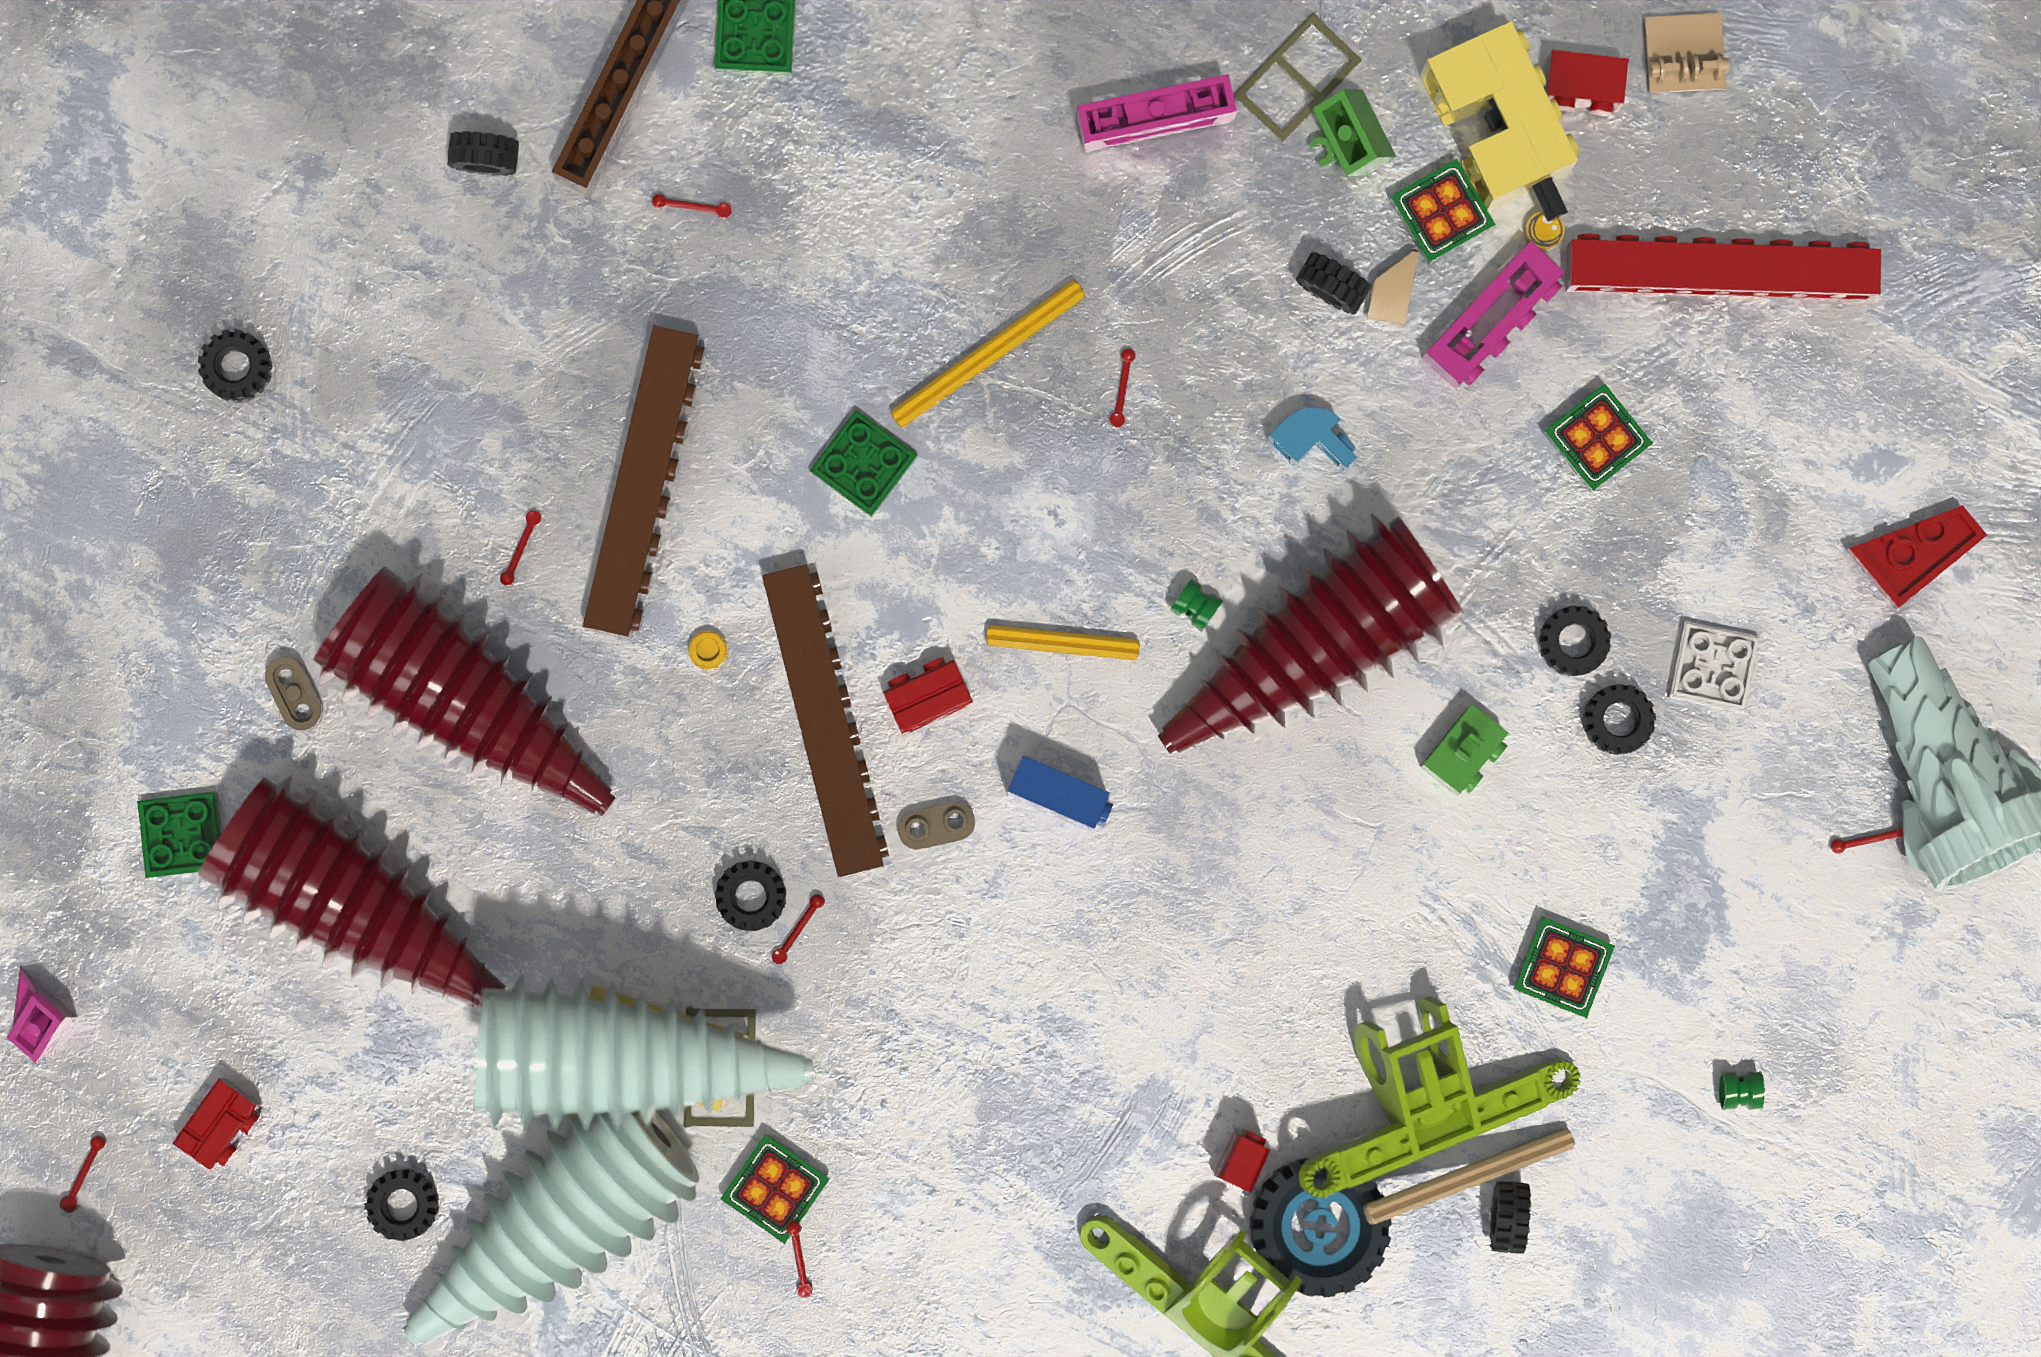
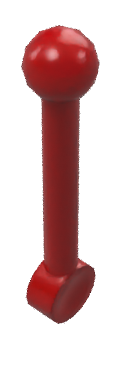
M656 194L652 197V205L657 209L669 206L717 214L721 219L729 218L732 213V208L727 203L713 206L667 199L663 194Z
M1126 348L1121 352L1123 367L1115 413L1110 416V424L1115 428H1120L1125 423V417L1122 413L1130 365L1136 358L1135 351L1130 348Z
M529 511L526 515L527 525L507 571L500 575V582L504 586H510L514 583V572L533 528L541 523L542 518L537 511Z
M1903 829L1847 841L1835 839L1831 842L1830 848L1833 853L1841 854L1847 848L1903 837Z
M815 894L810 898L809 908L781 949H777L772 953L774 963L783 964L787 961V952L815 911L824 906L825 899L822 895Z
M95 1136L91 1139V1150L69 1195L64 1196L60 1201V1208L67 1213L73 1212L76 1209L77 1201L75 1198L98 1151L102 1150L106 1145V1141L102 1136Z
M791 1221L787 1224L786 1231L792 1237L800 1281L797 1285V1293L800 1297L807 1298L812 1294L813 1285L810 1281H807L799 1237L802 1227L799 1222Z

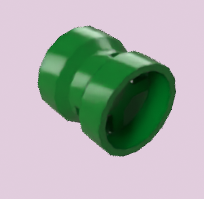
M1191 579L1170 608V611L1179 617L1187 615L1188 619L1191 620L1192 626L1202 632L1223 600L1215 594H1204L1201 584Z
M1721 1072L1719 1078L1721 1110H1736L1739 1105L1746 1107L1750 1111L1763 1110L1765 1086L1762 1072H1748L1745 1076L1738 1077L1735 1072Z

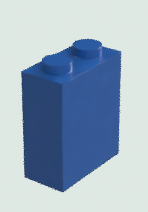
M1024 755L1007 791V796L1092 833L1096 825L1100 827L1105 826L1114 805L1107 802L1109 792Z

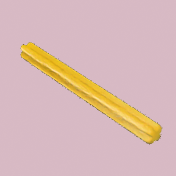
M1071 280L891 410V416L897 425L901 428L907 426L1084 299L1085 292L1080 284L1075 280Z

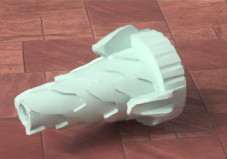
M1915 637L1908 643L1899 645L1871 660L1868 664L1870 671L1889 707L1893 721L1892 726L1899 741L1896 743L1897 752L1911 779L1907 781V786L1913 798L1902 802L1904 846L1910 866L1925 871L1934 889L1944 891L1987 877L2041 850V769L2023 756L2017 749L2009 751L2006 755L2004 754L1992 729L1985 730L1973 706L1961 698L1947 668L1940 670L1923 637Z

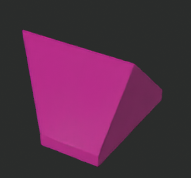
M20 966L13 1027L7 1038L32 1061L37 1063L78 1017Z

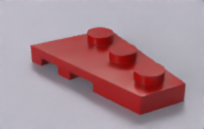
M1962 505L1846 549V551L1896 610L1984 539L1987 534Z

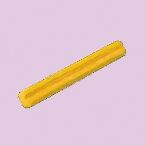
M989 625L986 637L987 645L994 647L1136 660L1139 656L1140 648L1139 640L1133 638L1002 625Z

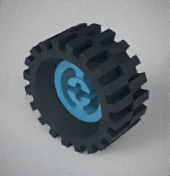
M1305 1157L1276 1170L1277 1173L1272 1178H1268L1262 1185L1263 1189L1259 1196L1256 1195L1253 1203V1215L1250 1216L1253 1248L1290 1281L1296 1275L1303 1280L1297 1289V1292L1303 1295L1327 1298L1335 1297V1294L1342 1292L1347 1294L1356 1290L1355 1286L1361 1282L1366 1283L1372 1278L1371 1273L1377 1266L1381 1267L1385 1260L1383 1254L1386 1247L1389 1248L1391 1237L1389 1236V1226H1392L1391 1218L1377 1224H1369L1363 1211L1365 1204L1383 1198L1384 1195L1379 1192L1376 1187L1377 1184L1371 1179L1352 1188H1345L1332 1195H1328L1327 1198L1321 1197L1320 1199L1303 1190L1299 1182L1300 1169L1309 1159ZM1325 1167L1319 1168L1318 1171L1315 1170V1175L1312 1174L1314 1178L1311 1180L1314 1186H1320L1325 1182L1328 1175ZM1310 1199L1316 1201V1206L1303 1215L1302 1219L1304 1221L1316 1222L1318 1216L1323 1215L1324 1222L1338 1225L1337 1218L1329 1211V1204L1332 1202H1336L1346 1215V1236L1340 1246L1329 1253H1324L1323 1247L1335 1239L1337 1233L1334 1231L1323 1230L1321 1236L1316 1237V1231L1311 1228L1301 1227L1303 1235L1311 1243L1310 1248L1307 1250L1301 1249L1293 1238L1291 1229L1293 1216L1298 1207Z

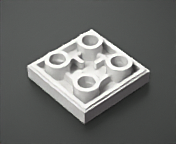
M1684 621L1668 698L1746 713L1761 637Z

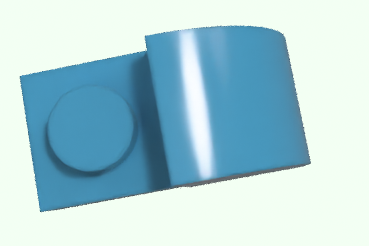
M1310 407L1292 413L1267 439L1293 467L1315 446L1343 473L1357 458L1353 453L1356 449L1353 443L1341 432L1335 435L1331 431L1341 418L1323 408Z

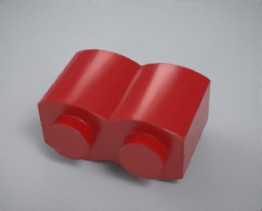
M1243 1129L1240 1135L1232 1133L1214 1172V1176L1251 1193L1271 1151L1264 1147L1267 1139L1246 1129Z

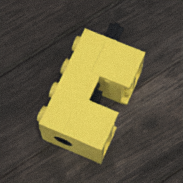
M1511 21L1427 59L1420 74V79L1444 128L1490 108L1483 117L1491 133L1498 129L1501 132L1469 146L1468 149L1471 156L1460 161L1488 212L1533 192L1547 222H1550L1568 213L1554 182L1569 175L1578 162L1576 156L1579 155V148L1572 134L1566 135L1560 121L1563 120V115L1558 103L1554 98L1549 100L1543 88L1546 85L1545 76L1538 64L1533 65L1527 54L1530 46L1524 32L1521 29L1516 31Z

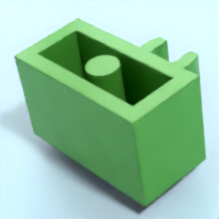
M1343 89L1312 108L1326 136L1313 139L1309 146L1311 149L1325 145L1328 150L1327 156L1318 162L1319 166H1330L1339 161L1346 176H1365L1396 157L1363 89Z
M1471 704L1425 759L1420 768L1455 796L1461 794L1463 790L1471 793L1484 776L1479 772L1481 767L1487 760L1494 763L1508 746L1503 742L1508 732Z

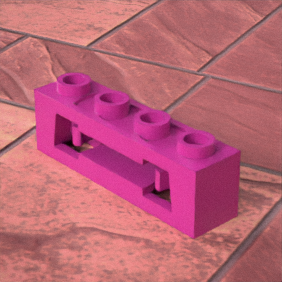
M1229 74L1077 105L1076 117L1084 152L1233 122L1237 110Z
M1530 241L1426 352L1422 359L1454 389L1457 390L1463 382L1470 387L1485 370L1480 366L1485 358L1490 354L1496 359L1510 344L1511 341L1506 336L1516 326L1522 331L1536 316L1532 308L1542 298L1548 303L1563 287L1558 280L1565 272ZM1521 269L1524 273L1514 282L1512 288L1520 296L1532 284L1537 289L1528 298L1523 296L1480 342L1477 346L1479 351L1468 361L1464 357L1472 350L1475 344L1466 334L1507 291L1511 285L1508 281ZM1459 333L1464 335L1453 349L1448 347Z

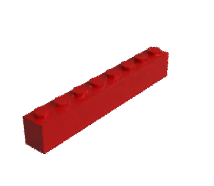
M1579 234L1577 239H1572L1567 246L1566 292L1873 301L1881 295V249L1870 248V243L1850 242L1846 244L1845 248L1831 247V242L1810 241L1808 246H1793L1792 240L1778 239L1771 240L1769 245H1754V239L1737 238L1732 239L1731 244H1716V239L1711 237L1693 238V243H1681L1674 236H1658L1654 238V242L1639 241V236L1618 235L1616 240H1601V235Z

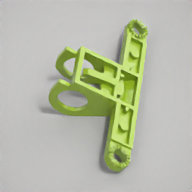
M1431 996L1420 999L1417 1002V1006L1419 1007V1019L1423 1033L1388 1047L1383 1028L1370 1021L1362 1022L1355 1027L1354 1031L1357 1056L1391 1125L1309 1158L1300 1169V1185L1307 1193L1321 1199V1197L1327 1198L1328 1195H1332L1335 1192L1345 1188H1352L1546 1108L1547 1105L1553 1102L1567 1099L1568 1096L1574 1095L1573 1092L1578 1089L1577 1085H1580L1581 1081H1579V1078L1581 1077L1580 1073H1578L1579 1070L1573 1063L1563 1058H1553L1473 1091L1457 1025L1450 1022L1445 1003ZM1430 1013L1437 1019L1440 1027L1431 1030L1429 1022ZM1368 1038L1373 1041L1381 1054L1386 1069V1081L1379 1075L1372 1062L1368 1049ZM1444 1039L1447 1040L1448 1056L1441 1051L1437 1042ZM1429 1046L1430 1051L1425 1049L1414 1055L1417 1060L1421 1085L1405 1091L1398 1058ZM1564 1068L1566 1080L1560 1087L1555 1088L1552 1086L1554 1085L1551 1081L1554 1080L1552 1076H1555V1072L1558 1073L1559 1069L1563 1070ZM1436 1069H1437V1071H1438V1073H1439V1075H1440V1078H1438V1076H1437ZM1325 1167L1328 1172L1325 1182L1320 1186H1314L1311 1180L1314 1178L1312 1174L1315 1175V1170L1318 1171L1319 1168Z
M1097 1214L1096 1216H1091L1083 1225L1080 1231V1239L1083 1246L1213 1357H1277L1258 1339L1280 1315L1303 1280L1296 1275L1290 1281L1243 1241L1247 1235L1245 1231L1241 1229L1237 1234H1234L1196 1277L1189 1282L1133 1234L1130 1235L1122 1229L1118 1222L1115 1223L1113 1221L1114 1218H1108V1215L1105 1214L1103 1216ZM1092 1229H1103L1109 1235L1110 1241L1105 1243L1103 1241L1098 1242L1099 1239L1095 1240V1235L1092 1236ZM1235 1252L1280 1289L1257 1316L1239 1302L1242 1296L1258 1280L1248 1270L1245 1271L1227 1291L1213 1280Z

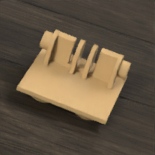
M1721 13L1645 17L1650 93L1727 88L1726 74L1729 73V59L1724 58Z

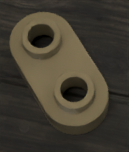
M278 657L271 661L265 671V681L284 721L291 728L298 731L312 730L322 720L323 706L304 667L300 662L291 657ZM286 670H291L293 673V680L289 684H283L280 680L281 674ZM302 705H308L310 708V715L305 719H300L297 714L298 708Z
M959 802L947 803L909 812L901 819L898 826V834L906 847L912 850H924L965 840L974 830L975 817L967 805ZM958 814L963 818V825L960 828L953 829L949 826L948 819L951 815ZM914 823L924 825L925 833L923 836L916 838L911 835L910 828Z

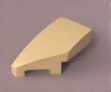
M1410 250L1404 257L1379 271V275L1374 278L1367 318L1405 325L1418 259V250Z

